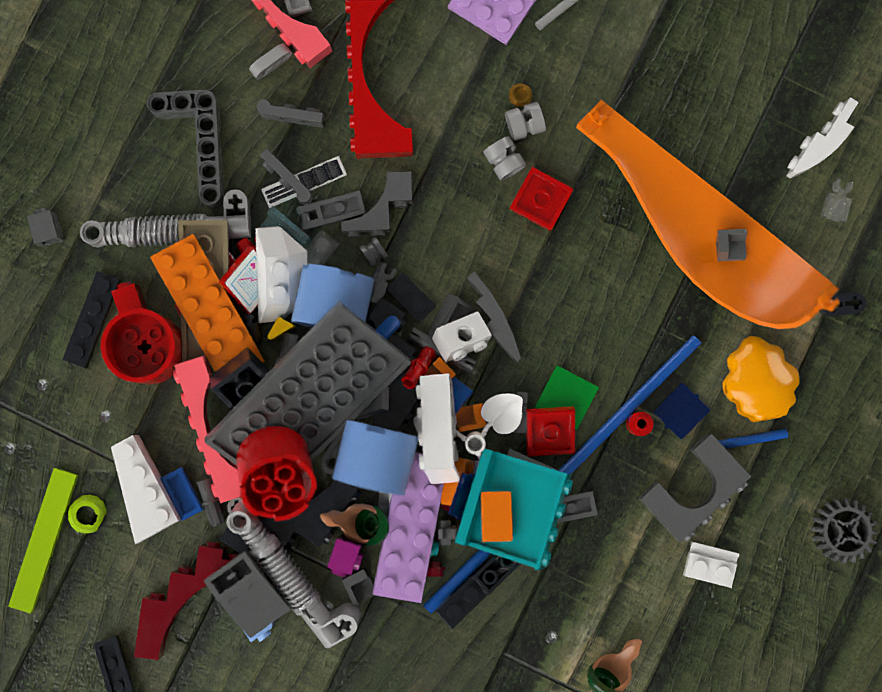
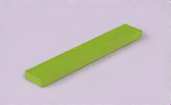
M59 468L53 469L8 607L30 614L34 613L79 476L78 474Z

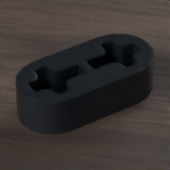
M859 292L834 294L831 299L834 301L838 299L839 307L834 308L832 312L827 309H821L820 313L826 317L860 313L866 307V299ZM853 297L855 301H859V305L855 306V310L854 306H845V302L852 301Z

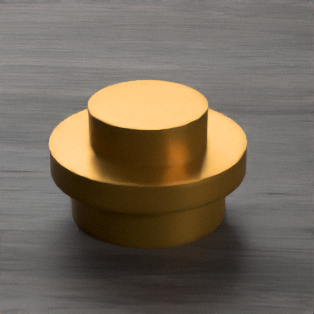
M515 84L509 91V100L516 107H524L532 99V91L526 84Z

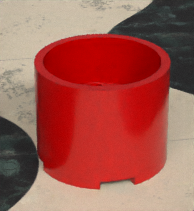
M147 309L126 310L116 315L103 332L101 338L103 360L109 370L123 380L142 384L162 383L173 376L174 365L182 362L181 329L169 318ZM147 344L151 345V349L147 352L143 351V347L147 346Z
M282 426L264 427L248 435L241 443L236 456L240 494L244 506L255 516L275 518V521L287 520L299 515L307 509L316 490V479L306 441L296 431Z

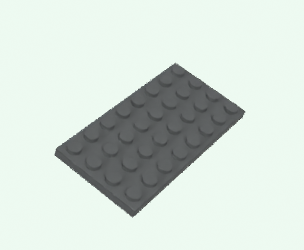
M338 301L204 438L205 443L237 465L236 456L238 449L248 435L264 427L282 426L296 431L304 438L309 448L311 461H313L344 430L346 420L353 421L411 364V361L405 354Z

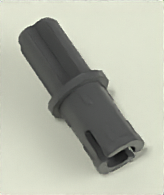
M208 478L197 482L203 501L201 505L205 507L210 525L215 527L223 524L224 518L219 506V498H215L212 492V479Z

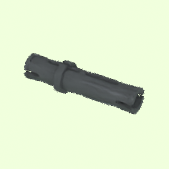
M414 327L407 341L421 348L430 347L435 351L434 354L443 359L432 337ZM465 356L459 361H454L453 359L446 362V364L450 366L453 364L471 374L477 360Z

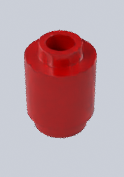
M635 412L627 418L626 428L632 435L645 436L653 429V419L645 412ZM640 419L644 421L642 429L637 426V422Z

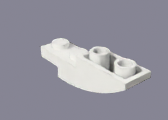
M850 97L844 103L839 102L832 113L835 115L832 122L828 121L820 133L817 132L813 136H807L800 146L802 152L799 156L795 155L787 167L790 169L786 175L787 177L793 178L813 168L843 143L854 128L847 123V120L858 104L856 100Z

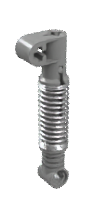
M234 189L227 192L224 196V216L208 217L205 214H193V216L191 214L187 216L183 214L182 217L180 215L176 217L175 215L171 217L167 215L166 218L163 215L161 217L156 216L155 218L153 216H150V218L147 216L143 218L141 216L139 219L137 217L125 218L120 223L118 221L107 223L91 220L82 225L80 236L84 242L93 247H102L108 244L120 245V243L125 244L127 247H136L137 245L141 247L142 243L145 247L148 243L150 246L153 243L155 246L158 243L163 246L164 242L168 246L169 242L171 245L174 242H179L178 220H228L229 239L251 238L250 202L242 191ZM239 199L242 203L238 204V209L240 212H245V215L229 216V213H236V208L232 203ZM99 229L98 238L91 240V231Z
M242 501L238 502L227 518V525L232 532L241 535V538L245 540L247 545L249 544L250 555L254 560H257V564L260 565L266 576L270 577V581L273 582L279 593L283 594L282 597L292 607L293 612L305 620L325 648H330L353 635L361 618L360 609L352 603H345L329 612L320 601L321 596L319 592H317L316 588H312L313 584H309L310 580H306L303 571H299L300 567H296L297 563H293L294 559L290 558L287 550H283L284 546H280L281 542L277 539L278 537L266 531L267 529L263 526L262 522H259V518L249 512ZM238 515L244 516L246 520L240 519Z

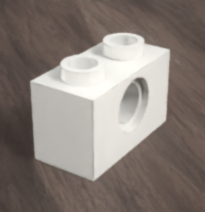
M477 311L437 328L432 340L446 363L453 359L454 361H459L469 352L475 351L477 353L487 347V343L492 335ZM459 336L464 337L467 341H462Z

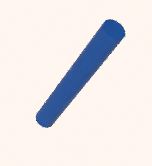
M785 428L718 441L725 449L788 438V432Z

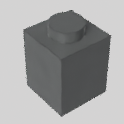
M42 208L35 210L33 215L27 216L34 244L43 247L64 241L58 216L55 212Z

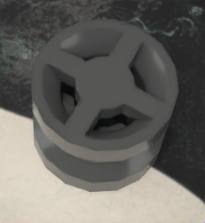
M375 236L370 239V243L359 247L372 267L376 265L377 260L388 256Z

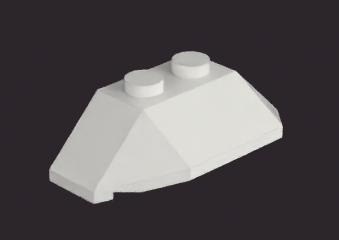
M279 226L256 228L259 323L275 322L279 317L285 319L294 310L303 265H307V250Z

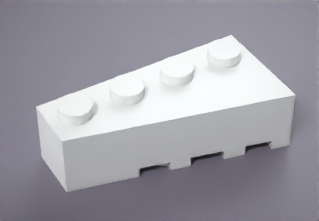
M449 373L420 376V385H416L417 399H421V408H417L418 422H422V431L418 432L419 445L423 446V455H419L420 469L425 471L431 484L460 482V473H458L454 465V461H459L456 442L453 441L457 434L455 419L452 418V415L455 414L451 377Z
M132 435L112 446L111 449L135 544L181 521L160 479L162 477L140 436Z

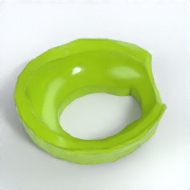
M83 495L77 498L69 507L68 521L70 525L79 533L96 532L107 513L105 504L100 498L93 495ZM89 506L98 515L97 521L93 525H84L78 521L76 514L80 507Z

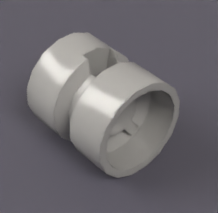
M538 102L524 105L523 110L515 108L505 111L507 126L513 141L526 138L527 133L535 135L546 131L544 117Z
M510 136L498 140L483 152L488 162L495 165L494 172L500 181L515 175L526 166L522 156L514 152L516 146Z

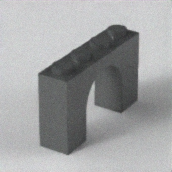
M706 434L690 449L707 468L712 479L711 492L703 503L694 507H683L658 482H654L638 497L652 515L679 542L683 540L686 542L691 539L696 533L694 529L700 524L705 525L713 518L712 513L718 507L720 509L724 508L731 501L729 497L735 491L739 493L749 484L747 480L751 478L746 470L712 434Z

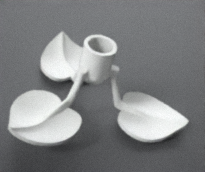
M509 393L495 395L489 398L482 406L481 416L489 423L481 433L471 432L464 436L456 430L457 436L465 442L467 451L471 454H476L479 461L481 452L485 448L484 436L491 426L500 434H508L517 429L522 418V397ZM453 414V415H452V418L455 419V425H456V424H457V419H456L455 414ZM416 416L413 421L419 432L422 431V422L419 423L418 416ZM475 461L471 487L474 481L479 461Z

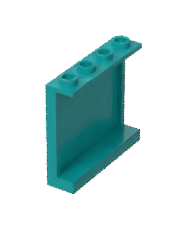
M484 448L455 543L471 546L534 567L536 570H543L544 566H548L551 559V552H548L551 542L554 543L558 535L559 529L556 528L558 518L562 519L566 505L563 504L565 494L569 495L573 481L570 480L571 475ZM510 491L513 540L482 542L481 492Z

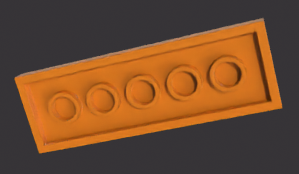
M195 234L150 257L215 372L247 347L262 363L265 362L232 300L219 283L220 279Z

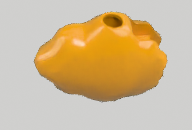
M749 336L743 339L737 350L732 352L727 359L729 374L722 383L726 397L736 404L738 414L747 417L751 422L766 421L787 415L789 409L796 403L794 391L800 381L797 368L785 361L784 351L779 346L769 344L756 336Z

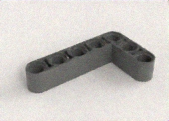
M209 90L153 93L147 99V107L155 117L159 119L195 117L199 198L207 207L211 209L219 208L224 200L219 101ZM205 99H212L211 106L207 108L202 107V102ZM181 101H189L185 109L178 108ZM158 102H165L162 110H155ZM213 122V128L210 131H203L205 123ZM208 145H214L213 153L209 155L204 154V149ZM209 168L216 169V174L212 178L205 177V173ZM211 191H216V199L208 202L206 199L207 194Z

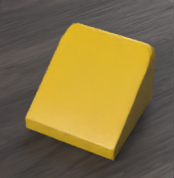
M279 317L267 337L275 341L297 327Z

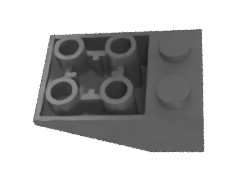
M250 549L204 580L217 601L250 638L291 610L282 595L270 581V578L266 576V573L257 564V560H254L250 555Z

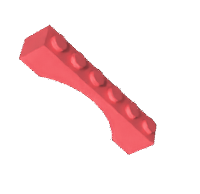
M251 0L258 10L263 9L266 12L267 16L265 18L274 29L277 26L282 32L279 36L287 46H293L296 50L294 55L302 65L306 63L309 68H312L332 52L331 45L316 26L307 25L290 18L271 0Z
M206 355L179 362L174 365L173 375L176 383L181 384L183 390L181 399L184 406L189 408L191 414L188 416L189 423L192 429H196L198 435L196 439L197 447L200 452L204 453L206 459L204 461V468L207 475L211 474L213 484H211L213 495L215 498H219L220 503L241 497L237 465L207 445L204 440L212 431L207 415V399L210 388V375H212L209 361Z

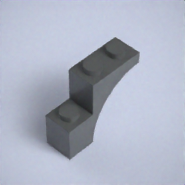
M411 171L387 172L386 187L378 203L363 216L349 221H342L341 229L343 235L347 234L348 238H360L362 234L371 233V237H384L385 233H390L389 205H394V208H406L408 204H413Z

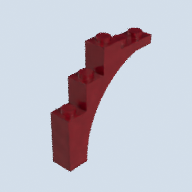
M206 541V545L199 546L195 572L190 567H178V570L171 572L167 598H165V594L151 592L150 596L142 598L134 657L151 660L162 658L170 628L182 607L195 593L206 586L205 579L238 557L239 554H229V557H226L227 547H220V542Z

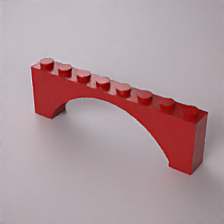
M345 0L346 13H350V21L346 22L347 36H351V45H347V58L352 59V68H348V82H353V91H349V105H354V114H350V129H354L355 137L350 138L351 152H355L357 159L413 156L412 128L403 127L384 112L370 93L363 73V53L369 32L382 12L395 0Z

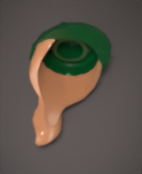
M371 503L354 504L349 506L344 512L331 510L320 514L322 521L327 526H339L348 539L363 545L381 544L389 532L388 517L383 510Z
M630 640L624 645L620 653L603 655L590 665L587 677L589 687L593 692L626 691V687L632 678L631 663L639 655L642 640Z

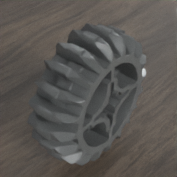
M842 498L841 502L839 499H833L832 505L828 502L824 503L826 511L818 509L817 512L821 517L812 518L814 522L818 523L817 527H811L812 531L817 532V535H814L812 540L820 541L816 548L818 550L824 549L823 556H830L834 562L839 559L843 564H846L848 559L850 562L855 563L857 556L861 559L865 558L863 551H872L871 547L868 546L869 543H877L875 539H872V534L877 535L879 533L877 530L872 529V526H875L877 521L869 520L873 513L870 511L865 512L866 505L861 504L858 506L857 500L849 502L848 498ZM842 511H850L852 513L842 521L834 518L836 514ZM859 523L861 526L860 536L857 534V526ZM828 525L832 528L831 541L828 537ZM839 525L845 526V530L850 536L844 535V531ZM847 540L855 543L849 549H837L840 544L843 545Z

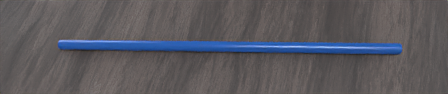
M693 335L558 471L571 475L701 345L700 340ZM479 549L423 605L426 610L432 614L492 553Z

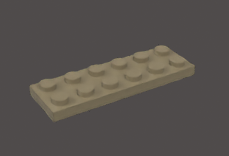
M178 220L179 241L195 234L216 274L221 279L230 268L228 220ZM181 313L182 361L205 355Z

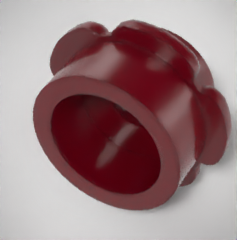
M429 562L426 576L444 577L446 567H441V562Z

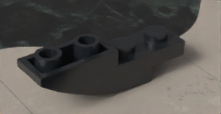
M493 554L435 612L450 629H454L521 563Z

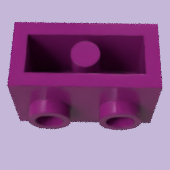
M340 535L336 539L327 568L332 569L333 574L341 577H346V574L351 575L354 569L358 570L364 556L363 553H360L362 544L353 542L347 537Z

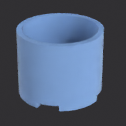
M303 265L291 322L313 328L338 301L366 322L374 279L359 273L354 275L351 272L329 266Z
M346 420L332 478L375 491L405 496L418 444V437Z

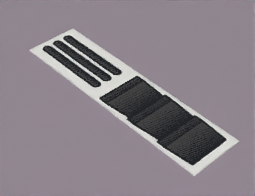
M339 156L294 176L311 191L347 174ZM280 182L261 189L269 208L297 197V193L292 188L288 191Z

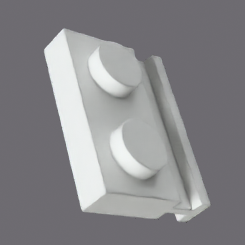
M691 541L683 575L732 588L739 553Z

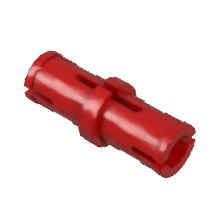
M424 347L419 356L411 361L409 370L401 379L403 386L413 389L420 380V376L427 374L429 365L436 357L435 351L432 348Z

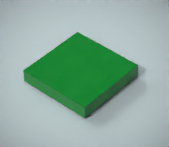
M556 365L534 408L574 406L575 429L577 430L599 387Z

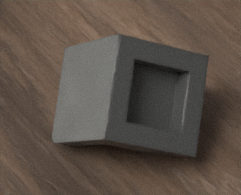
M747 229L718 230L716 236L717 261L746 260L745 241Z
M365 567L343 577L342 582L354 606L373 596L374 584Z

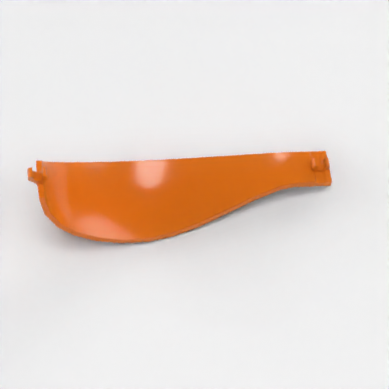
M600 100L577 124L576 128L606 151L616 162L633 189L659 239L678 267L697 287L718 304L744 319L775 329L797 328L812 319L821 309L833 311L839 304L838 299L835 301L831 299L839 290L831 281L603 100ZM747 229L745 241L746 260L717 261L716 236L718 230Z

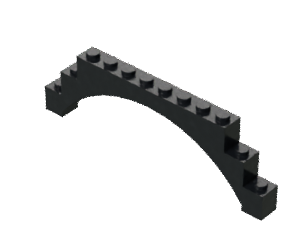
M383 298L380 299L368 317L369 320L374 322L377 329L389 316H396L400 321V326L396 330L398 333L401 332L407 323L404 319L406 314ZM394 333L387 339V341L405 354L410 361L417 358L414 355L416 349L395 336ZM406 371L401 372L387 386L389 387V411L376 414L373 426L400 432L398 429L402 423L408 424L415 412L412 411V408L416 402L421 404V399H417L416 386L413 389H408L401 382L402 377L407 373ZM336 480L327 489L310 500L307 509L299 515L282 521H275V518L266 517L259 519V522H262L263 526L267 529L266 531L278 537L277 539L281 542L280 546H284V549L285 547L290 549L297 539V536L294 535L295 532L318 547L322 543L327 545L335 532L332 531L333 527L327 526L322 521L320 514L331 510L344 512L350 502L354 504L362 492L358 490L359 486ZM227 527L220 538L221 541L241 554L250 549L248 547L249 544L245 543L241 535L232 532L229 527Z

